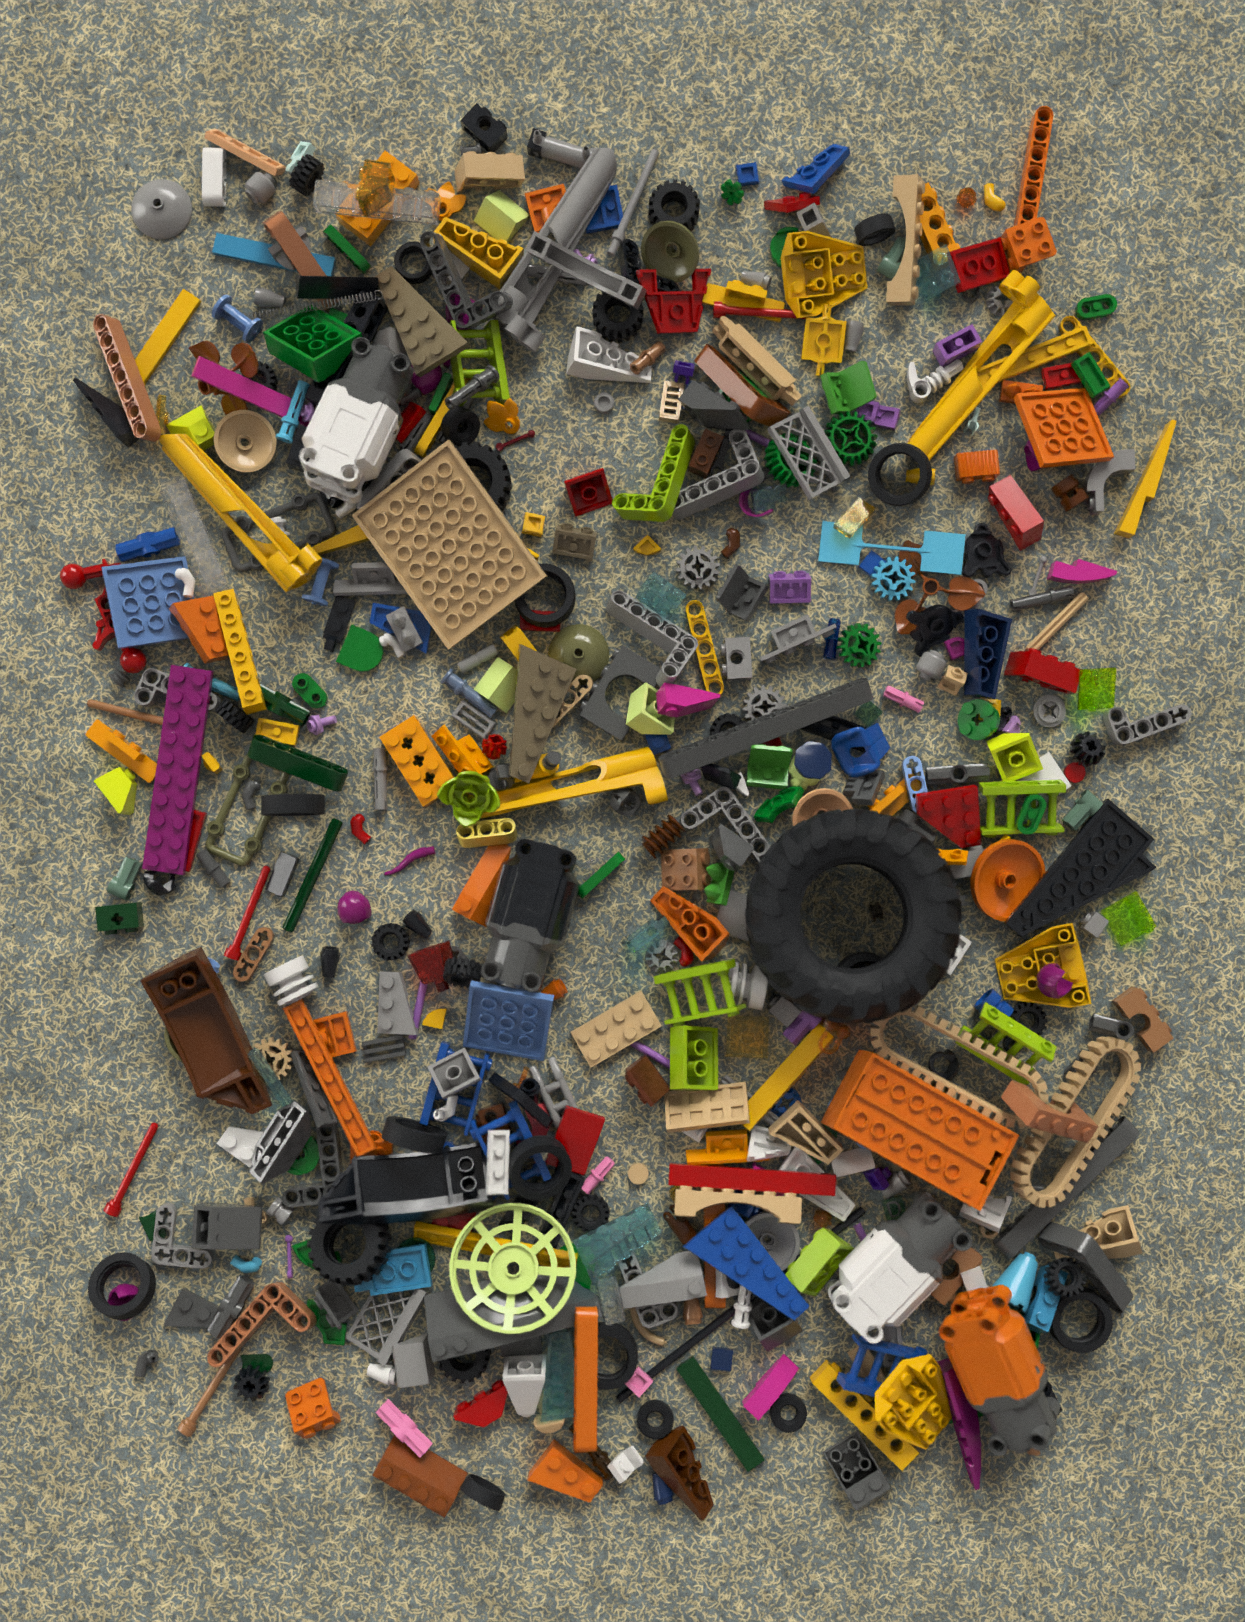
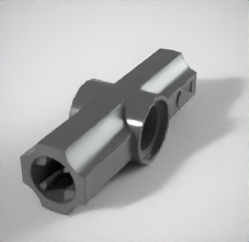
M988 763L925 768V781L927 785L989 781L990 777ZM955 769H959L962 773L959 780L953 777Z
M241 1274L238 1276L230 1292L225 1295L217 1309L218 1312L207 1330L210 1332V1335L221 1338L230 1328L233 1321L237 1319L241 1309L245 1306V1300L255 1285L251 1278Z

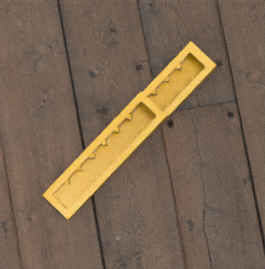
M1172 419L1165 425L1114 532L1115 535L1125 538H1131L1135 535L1144 502H1150L1155 497L1176 426V420Z
M357 525L312 548L320 556L370 540L360 526Z
M818 1024L748 1100L750 1123L742 1125L749 1132L834 1041V1037L825 1028Z

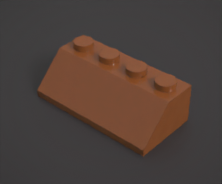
M394 1435L376 1465L372 1476L445 1518L468 1472L430 1450H427L419 1458L405 1442L402 1443Z

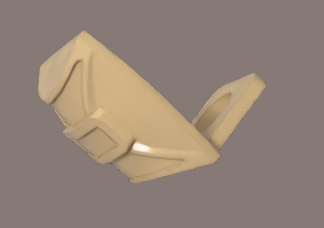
M556 1391L541 1393L538 1402L540 1415H536L534 1418V1427L542 1433H554L564 1425L566 1413L564 1410L560 1411ZM545 1397H551L554 1400V1406L551 1408L552 1412H547V1409L542 1405Z

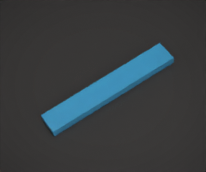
M216 233L212 250L214 255L298 272L296 268L295 270L287 269L273 259L268 250L273 244ZM311 253L326 276H333L336 263L335 257Z

